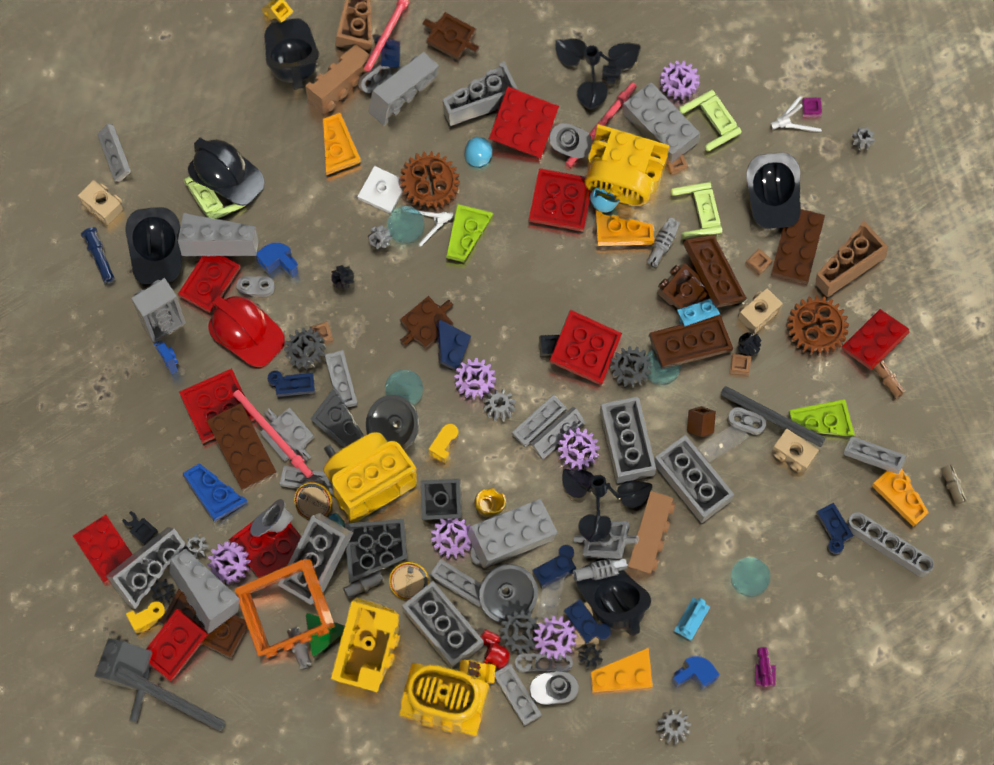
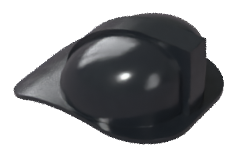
M299 18L288 19L283 22H273L267 27L264 35L266 63L279 80L293 83L294 90L303 88L302 81L308 79L314 73L317 59L319 58V51L311 29L305 21Z
M199 138L194 143L195 155L188 166V174L193 181L217 192L230 202L241 206L248 205L264 188L262 173L244 158L234 146L218 139L206 141Z
M784 152L761 154L753 158L748 165L746 178L755 222L765 229L784 228L795 225L801 214L800 167L798 162L792 155Z
M151 207L138 209L132 212L127 219L125 232L132 271L135 278L142 284H152L164 278L169 283L174 281L180 273L181 251L178 238L181 226L176 214L168 208Z
M599 558L594 562L606 560L609 558ZM624 570L618 571L619 575L598 580L589 578L576 582L582 596L602 624L608 625L610 629L615 631H626L631 637L640 633L639 623L651 605V596L647 590L635 582Z

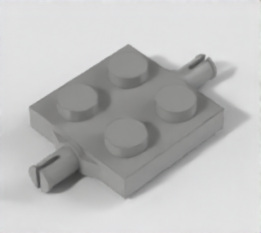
M270 408L267 409L268 412L265 411L264 414L271 421L269 424L290 448L307 462V458L310 459L311 456L307 453L305 447L315 438L314 435L291 408H288L278 416ZM263 429L260 433L284 462L290 459Z
M611 521V531L601 541L588 542L582 535L575 534L574 542H584L583 555L585 558L622 559L626 544H638L639 537L638 535L628 536L630 527L628 521Z

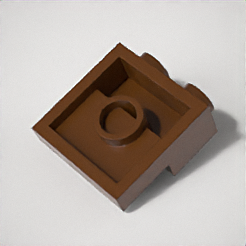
M685 263L679 266L675 265L670 270L671 276L668 280L665 278L658 285L660 289L657 292L669 305H674L678 310L702 302L708 294L701 278Z

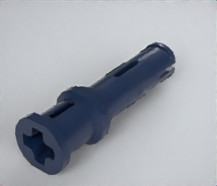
M97 228L85 229L81 233V237L86 241V249L93 255L103 283H110L115 277L102 250L103 243L97 236Z

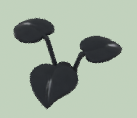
M580 39L556 40L555 44L557 56L564 65L575 67L579 64L580 59H586V62L591 66L592 82H583L577 89L579 101L588 109H595L602 105L608 95L606 84L604 82H596L594 65L600 62V57L606 61H616L617 66H621V70H627L635 65L641 50L639 44L619 43L609 49L608 55L610 58H608L596 46L590 45L586 47V44Z
M563 469L562 474L563 486L568 495L574 498H582L587 491H592L593 495L596 496V516L593 514L586 515L581 518L578 524L580 534L588 542L601 541L611 531L612 524L610 518L600 516V497L607 493V489L617 499H622L624 506L637 508L647 501L653 488L651 483L628 481L622 483L617 488V494L610 486V483H606V479L602 475L594 476L586 470Z

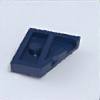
M438 320L436 327H438L439 338H437L439 363L456 371L460 366L471 335L442 320Z

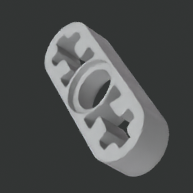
M522 653L515 659V668L521 673L569 672L572 669L573 660L567 654L566 658L559 655V659H555V663H560L562 659H565L569 665H566V668H562V665L555 664V669H552V658H555L554 655H552L551 659H548L547 654L542 656L540 653ZM523 658L526 659V662H532V658H536V669H532V664H527L526 668H522V665L518 664V662H521ZM546 658L550 665L542 669L539 667L538 661Z

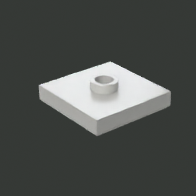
M374 166L357 197L359 200L391 214L405 188H400L402 181L399 180L398 176Z

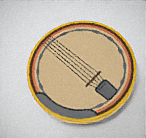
M308 482L300 486L296 491L294 498L295 506L304 518L310 520L313 515L319 513L327 516L331 511L332 497L329 490L322 484Z
M403 562L392 570L389 584L397 597L403 600H410L429 584V577L421 565L414 562Z

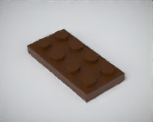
M801 209L798 222L791 227L783 228L771 272L772 276L808 284L825 215Z
M714 235L687 239L683 243L715 308L743 303L747 299Z
M721 315L688 326L681 324L650 332L649 334L661 369L733 350Z
M242 403L206 420L241 490L276 473Z
M178 589L160 623L165 625L176 609H180L205 630L203 622L196 616V611L192 605H189L184 592ZM233 615L211 631L202 642V645L231 659L248 628L246 621Z

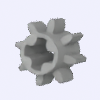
M858 127L857 133L854 132L852 138H854L853 145H856L859 150L864 148L869 150L870 144L874 145L875 139H873L875 132H871L869 127L863 129Z
M383 225L379 227L374 226L370 229L372 233L367 235L370 245L375 246L377 249L385 248L389 245L388 241L392 239L389 229L383 227Z
M197 534L191 539L187 537L188 544H185L184 549L189 550L197 559L201 555L205 557L204 549H209L207 544H203L206 541L205 537L199 539ZM193 545H196V546L199 545L200 548H199V549H196V548H193L192 546H193Z

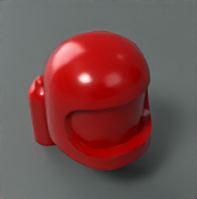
M485 629L480 635L484 645L487 647L482 663L496 665V668L501 669L509 661V651L507 648L499 645L501 639L498 634Z

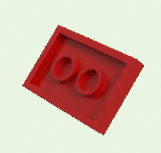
M202 256L178 292V296L211 314L215 308L212 302L218 296H223L241 267L224 256Z
M879 309L842 346V350L872 370L909 334V328Z
M106 514L73 535L104 584L110 582L106 575L133 555Z
M176 609L146 648V650L152 652L149 664L168 680L173 681L209 634L183 611Z

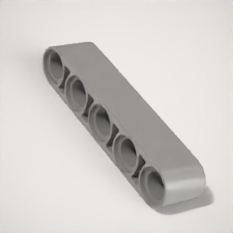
M855 512L847 520L846 524L854 536L915 575L925 577L933 569L934 561L930 556L864 514ZM852 520H858L861 526H854ZM868 531H875L877 537H871ZM885 542H892L894 544V548H888ZM902 552H908L911 559L904 558ZM919 563H925L928 569H921Z

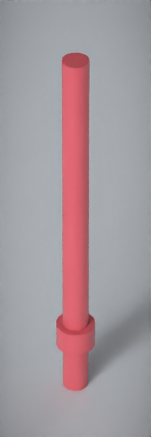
M408 0L397 1L395 11L364 66L365 71H371L402 11L408 6Z
M631 82L625 91L617 96L615 103L591 130L589 135L592 141L596 135L597 125L605 126L623 103L630 99L629 96L637 88L635 83ZM570 156L565 164L571 167L578 158Z
M240 390L235 391L233 395L242 403L244 408L292 460V465L296 469L299 468L307 478H310L313 472L306 466L305 460L290 448Z

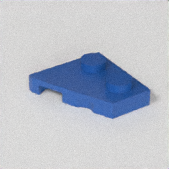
M161 340L154 343L170 373L177 372L176 364H178V360L171 347L167 348Z

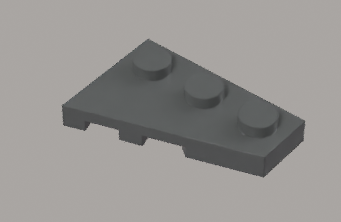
M332 389L310 418L344 448L364 436L336 389Z

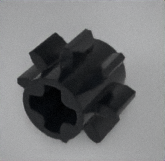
M608 61V65H603L602 79H607L606 84H615L616 80H620L621 66H617L616 61Z
M336 266V270L332 271L331 281L336 285V288L342 286L345 289L349 287V284L354 283V273L350 266Z
M744 333L739 338L738 349L742 354L745 353L746 355L753 356L760 351V342L762 340L758 334Z
M167 579L164 582L156 580V586L151 587V590L155 592L152 598H158L160 603L163 601L170 603L169 599L171 596H175V593L171 591L175 586L173 584L168 585ZM163 588L166 592L164 595L160 591Z
M595 644L589 648L585 645V651H579L578 655L583 657L579 660V663H584L586 669L589 666H593L596 669V663L603 661L601 657H598L602 650L597 651ZM590 653L594 654L592 660H588Z

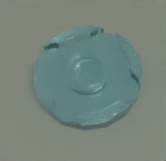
M401 206L395 209L388 218L387 228L390 231L391 237L396 241L411 243L423 234L425 221L422 214L413 207Z
M654 349L649 351L646 356H650L649 362H652V368L649 369L652 373L651 375L646 374L648 380L659 385L670 384L675 381L679 376L681 364L661 369Z
M398 370L387 379L385 392L386 395L402 396L415 405L422 397L423 384L420 377L413 371Z
M747 557L735 564L731 572V582L738 593L747 597H755L761 595L767 589L770 583V572L766 564L759 559Z

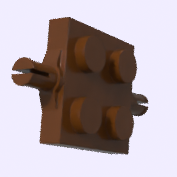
M446 12L436 22L427 18L423 21V25L431 29V33L426 40V43L457 60L467 48L475 53L478 52L480 46L471 42L472 37L476 33V28Z
M427 296L400 319V322L408 332V334L400 339V342L405 346L414 339L426 349L439 338L438 327H436L438 320L453 326L454 323L446 315V311L453 306V303H450L448 299L439 306Z

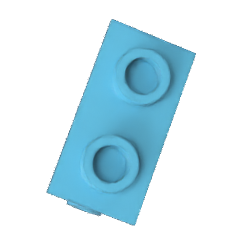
M711 299L677 310L680 316L679 323L680 325L684 324V326L720 315Z
M693 597L674 631L692 640L710 609V606L705 604L706 601L701 598L697 600Z

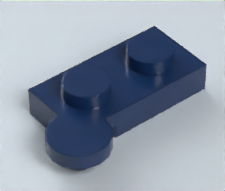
M381 36L375 38V44H377ZM388 38L381 50V66L399 68L400 41L389 40Z
M274 370L268 374L269 384L276 386L277 397L315 393L313 373L285 375L283 377L279 371Z
M832 503L818 510L816 514L831 538L828 544L829 551L833 554H839L844 549V542L853 538L854 535L836 505Z
M570 545L561 546L559 548V556L532 570L533 575L542 588L571 574L576 569L575 564L571 560L574 556V549Z
M581 599L564 609L563 612L585 644L592 641L595 637L599 640H606L610 637V627L606 624L598 625Z

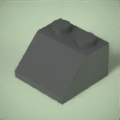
M461 479L420 480L422 520L462 518Z
M108 638L94 676L108 684L139 690V688L116 677L115 674L118 668L122 666L144 677L152 652L124 641Z

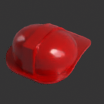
M218 296L212 302L215 311L208 324L210 335L216 342L232 351L246 363L255 367H264L283 349L285 337L281 328L250 299L232 296L224 300Z

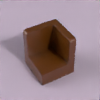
M702 406L690 409L688 412L687 431L700 437L713 434L716 411Z

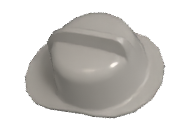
M562 123L555 126L550 133V143L560 153L573 158H582L588 155L591 150L592 138L588 132L581 128Z
M276 500L254 520L250 530L252 536H261L268 530L279 533L285 529L293 520V515L285 508L284 500Z
M557 671L544 673L534 678L530 685V692L534 700L541 704L564 703L575 698L579 685L576 678L570 673Z

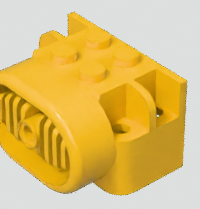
M598 124L588 157L585 185L592 191L594 188L604 189L608 194L615 195V200L620 199L619 202L633 206L645 205L648 203L651 194L655 193L659 187L670 145ZM597 193L604 198L611 199L607 194Z
M379 432L367 434L341 449L326 462L323 469L324 474L333 486V494L339 502L340 508L348 515L349 523L360 521L417 486L416 466L399 443L395 441L387 442L385 437Z
M355 598L351 602L331 676L332 680L378 692L384 674L393 664L395 658L393 652L400 639L399 614L395 610L359 598Z
M412 663L403 691L399 716L421 721V725L426 727H433L435 725L441 727L440 730L452 733L453 730L476 737L489 693V684L453 669L438 665Z

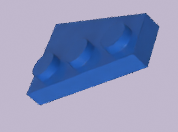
M200 463L183 473V477L214 522L243 506L248 501L243 496L241 497L234 492V489L229 485L227 486L221 482L217 476Z

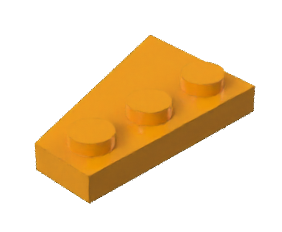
M341 113L324 118L326 175L361 163Z
M596 210L597 246L652 245L654 243L652 224L633 219L628 221L619 218L617 215L612 214V216Z
M901 469L899 474L886 471L873 483L872 487L914 527L929 512L918 492L914 491L910 484L911 480L908 475H905L903 469Z
M649 648L592 671V693L651 689L653 685Z

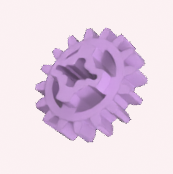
M677 60L675 65L670 62L668 68L664 67L663 73L660 75V85L663 86L662 91H668V97L674 95L675 100L677 96L684 100V95L690 98L691 92L696 93L697 87H699L700 75H696L697 69L692 70V64L686 66L685 61L679 64Z
M475 358L474 362L468 359V364L462 362V369H456L458 375H454V380L457 381L455 387H460V394L465 392V398L472 395L473 400H475L476 396L483 399L484 393L487 395L490 393L489 389L494 390L492 383H496V378L493 377L495 370L490 371L491 364L485 366L484 359L481 363L478 362V358ZM465 374L467 379L463 383L462 377ZM486 375L488 377L487 384H485V381L483 380Z
M576 428L575 433L570 429L568 435L565 433L562 435L563 440L558 442L562 447L558 448L557 452H562L559 459H565L563 465L569 463L571 464L570 469L577 466L578 471H580L582 466L587 469L589 463L592 465L595 463L593 458L599 457V454L595 451H598L600 447L595 446L598 439H592L593 433L587 435V429L580 432V429ZM574 438L573 444L567 445V442ZM577 445H578L579 449H582V451H581L580 453L578 452L577 449H575V447H576ZM590 453L588 459L583 461L584 454Z
M458 518L454 520L448 519L447 521L440 519L441 525L435 523L436 530L431 532L435 537L431 538V542L436 543L434 545L435 550L440 549L439 555L446 553L448 559L450 555L457 559L458 553L464 556V549L470 551L468 544H471L467 533L471 525L465 526V519L461 520V522L458 521ZM445 527H447L446 531L444 533H441V531ZM450 530H452V534L455 537L454 544L450 538ZM464 541V543L460 547H458V544Z
M225 542L224 545L218 544V550L212 549L214 555L208 556L212 560L211 563L207 564L208 567H212L210 572L223 584L227 582L228 585H233V581L239 583V577H246L243 572L249 571L246 564L250 563V560L245 558L249 555L248 552H242L244 547L238 546V543ZM224 561H229L231 564H233V566L228 565Z
M552 616V621L545 618L544 625L540 622L538 623L540 630L534 631L538 637H534L533 640L539 642L535 647L537 649L542 648L540 651L542 656L547 653L548 659H551L552 655H554L555 659L558 660L559 655L566 658L565 653L567 651L569 653L573 652L570 647L577 645L573 641V639L577 638V635L572 634L576 629L575 627L569 628L571 624L569 620L564 623L563 617L557 620L555 616ZM553 625L562 626L564 629H556ZM547 629L548 632L546 634V637L543 638V634ZM556 634L559 636L557 642L552 640V635ZM566 638H568V642L564 647V641ZM546 647H556L557 651L549 650Z

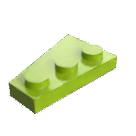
M457 204L446 258L464 262L494 213Z
M845 399L792 409L788 412L790 420L815 433L847 437L855 436Z

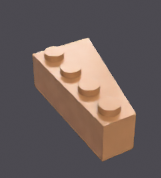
M345 0L335 46L351 49L357 44L365 52L371 54L372 24L370 0Z
M355 44L340 57L338 64L332 63L328 67L326 74L320 73L316 77L317 81L315 83L309 82L305 86L308 103L323 115L328 111H332L336 103L340 99L345 98L348 90L352 86H356L360 77L367 72L364 70V66L370 55Z
M863 221L860 227L852 233L848 241L838 249V252L817 273L815 285L828 298L885 259L888 246Z
M650 491L638 532L639 541L638 544L634 545L628 567L650 574L652 570L656 571L659 562L658 559H655L657 551L662 552L665 541L661 540L663 532H668L670 522L667 521L668 514H673L676 504L672 502V497Z

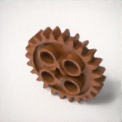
M423 151L422 157L416 153L415 159L410 157L409 163H404L405 169H401L400 173L402 175L399 177V180L402 181L400 188H405L402 191V195L408 194L407 201L413 199V206L419 203V209L425 205L427 211L430 206L436 210L437 205L443 208L444 202L449 205L450 198H455L454 193H457L459 189L456 186L460 184V181L456 180L459 178V174L455 173L457 167H451L453 161L446 162L447 156L441 159L439 152L436 156H433V151H431L427 156L425 151ZM425 166H428L429 169V179L430 181H432L431 189L434 196H432L430 193V182L429 180H427L428 173ZM438 168L441 170V173H435L432 169ZM420 171L423 173V175L417 176L414 174V172ZM441 185L445 190L440 191L436 186ZM424 188L427 193L422 194L418 189Z
M816 295L815 300H812L809 296L807 302L801 299L800 305L796 303L794 306L795 310L791 309V316H788L787 319L790 322L787 324V328L791 329L788 332V336H794L791 342H798L796 348L804 347L803 353L808 349L810 350V355L814 351L817 352L818 356H820L821 351L828 355L829 349L834 353L836 347L840 348L841 342H845V336L849 332L846 329L849 327V323L845 322L848 316H842L845 310H838L839 303L832 305L833 299L826 302L825 296L822 301L819 300L818 295ZM824 312L828 317H822L820 313ZM802 317H808L810 322H804ZM830 329L834 334L830 335L825 330ZM813 334L816 339H810L807 335Z

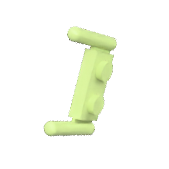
M713 90L679 107V111L683 114L701 105L702 110L720 134V137L705 145L707 151L741 134V129L737 127L736 122Z
M190 176L183 178L184 183L188 186L189 191L208 218L219 219L245 207L233 203L223 208L222 203L213 190L196 183Z
M711 182L671 189L673 196L694 193L693 196L701 229L683 232L681 234L683 240L722 233Z

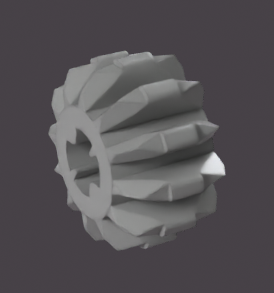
M495 389L494 395L492 393L487 394L488 399H484L485 406L483 409L485 412H488V418L494 416V421L496 422L498 417H501V421L504 422L505 416L508 418L512 417L511 412H515L516 408L513 405L516 401L511 399V393L505 395L504 389H502L501 393H498V390Z
M670 709V716L663 712L662 716L664 719L659 718L657 721L661 724L657 727V731H664L660 734V738L668 736L667 743L673 738L674 743L678 744V737L685 741V735L690 734V730L687 728L691 726V722H684L688 716L680 717L681 710H678L677 715H675L674 710ZM672 722L676 723L675 726L678 725L676 731H673V728H669Z

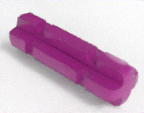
M760 647L757 649V655L760 658L758 662L760 675L762 676V686H772L773 678L770 676L772 671L770 659L768 658V648Z

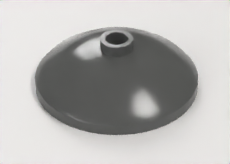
M383 396L374 402L366 417L367 434L379 432L385 437L387 442L395 441L401 445L403 450L407 449L414 442L418 434V413L413 404L402 396ZM398 421L400 422V427H399V428L397 427V422H398Z
M505 564L492 569L484 577L479 588L481 607L490 618L498 622H507L505 616L510 615L512 617L513 611H516L519 615L520 611L524 610V615H527L533 610L538 597V588L534 577L525 568L514 564ZM507 587L508 592L503 593V589Z

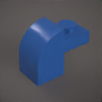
M271 243L257 252L256 260L268 274L280 265L292 278L298 274V264L291 257V249L287 245Z
M694 656L685 659L683 664L686 669L682 667L674 673L675 676L672 682L677 688L693 677L702 690L716 681L720 674L710 661L703 657Z

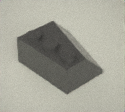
M404 519L345 524V528L353 532L346 547L349 583L407 559Z

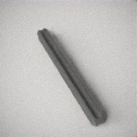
M727 386L722 389L721 395L790 430L819 447L824 444L825 438Z
M122 666L118 668L115 674L116 677L218 731H221L225 725L224 720Z

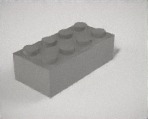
M652 82L623 103L622 113L646 139L670 145L667 159L671 164L681 154H685L699 142L700 132Z
M165 278L153 282L151 287L138 291L131 298L140 322L153 343L186 324L178 298Z
M639 397L601 404L600 415L616 483L655 476L656 466Z
M686 435L655 457L656 468L701 524L733 500L734 493Z
M539 499L471 526L467 536L484 569L554 540L558 533L542 500Z
M320 513L313 515L287 566L300 560L311 559L320 587L324 593L353 532ZM303 571L279 581L278 585L307 603L314 604Z
M434 581L402 605V610L451 669L455 670L458 668L460 660L469 659L484 646L482 638Z

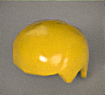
M494 488L483 489L477 493L474 504L482 516L495 517L505 508L506 499L503 493L496 492Z

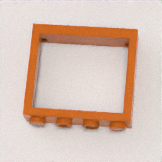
M311 559L300 560L234 589L236 596L240 599L239 604L258 656L266 655L267 658L273 657L278 654L277 651L280 649L284 651L295 647V643L299 641L301 644L312 640L311 636L318 634V637L330 633V628L335 627ZM303 571L322 625L269 646L250 593Z

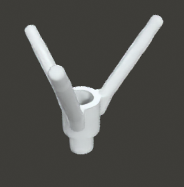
M801 96L793 102L783 115L776 118V121L771 122L773 130L778 127H786L814 132L822 131V129L791 124L789 117L802 107V104L796 106L802 99Z
M403 208V212L434 218L436 225L419 243L420 247L443 223L454 219L453 212L432 213Z

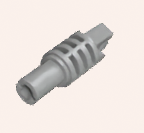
M670 217L659 230L652 244L653 250L646 261L649 265L652 263L651 266L657 267L662 255L668 252L676 236L679 221Z
M606 559L589 564V567L575 569L572 574L575 582L589 578L598 580L619 575L618 571L625 570L628 565L626 559L616 561L615 559Z

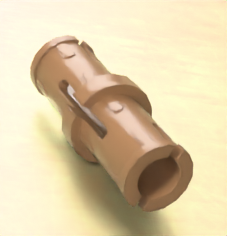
M880 361V364L878 363L873 369L883 380V385H886L894 397L898 398L905 393V390L896 380L897 376L891 373L884 361Z

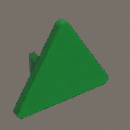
M310 613L306 614L308 630L322 625L320 617ZM334 622L335 627L329 629L330 633L319 637L318 634L311 636L310 646L312 655L317 656L340 637L344 632L345 626Z

